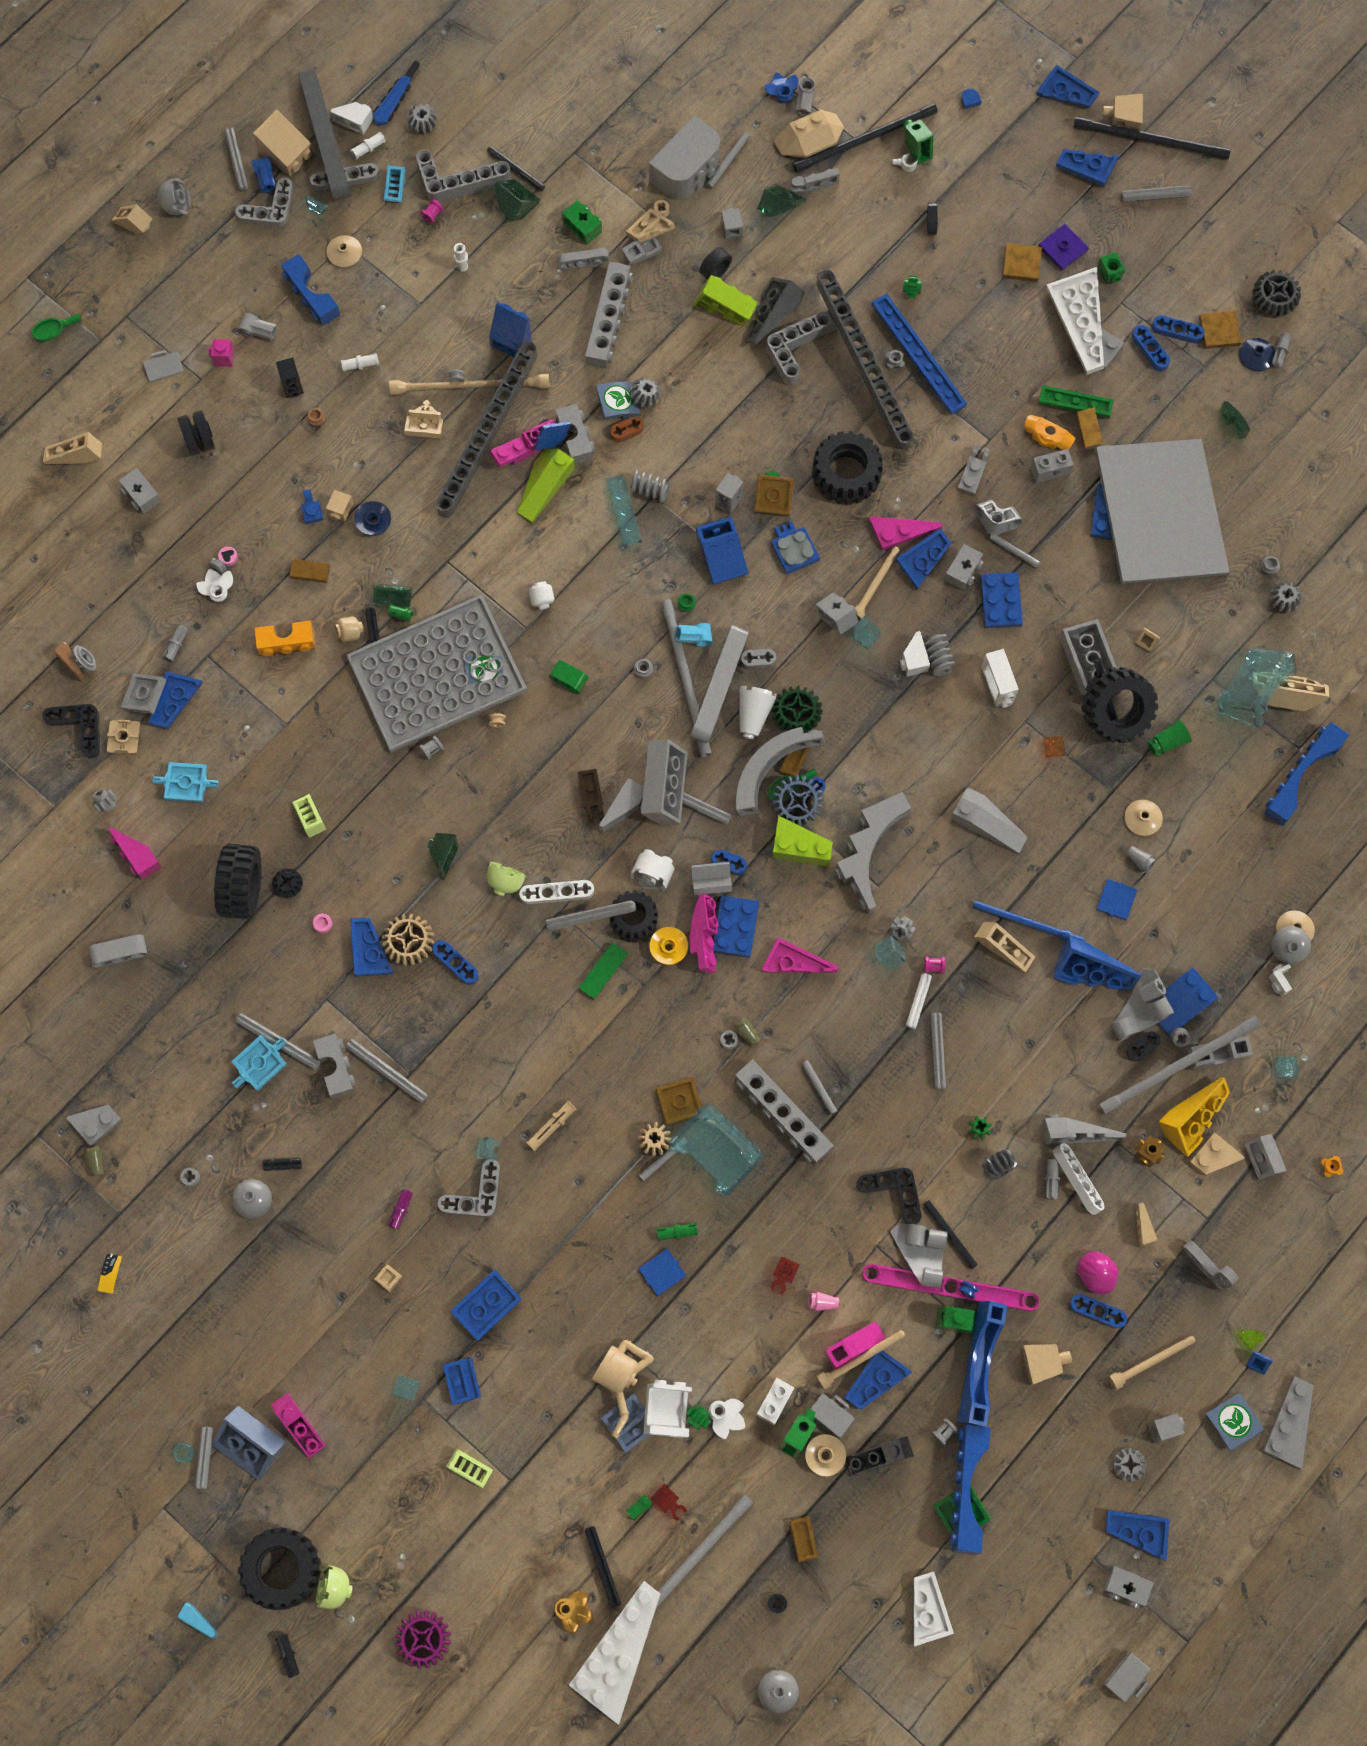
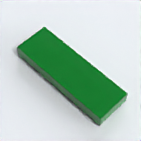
M612 942L580 985L579 990L595 1000L628 956V952Z

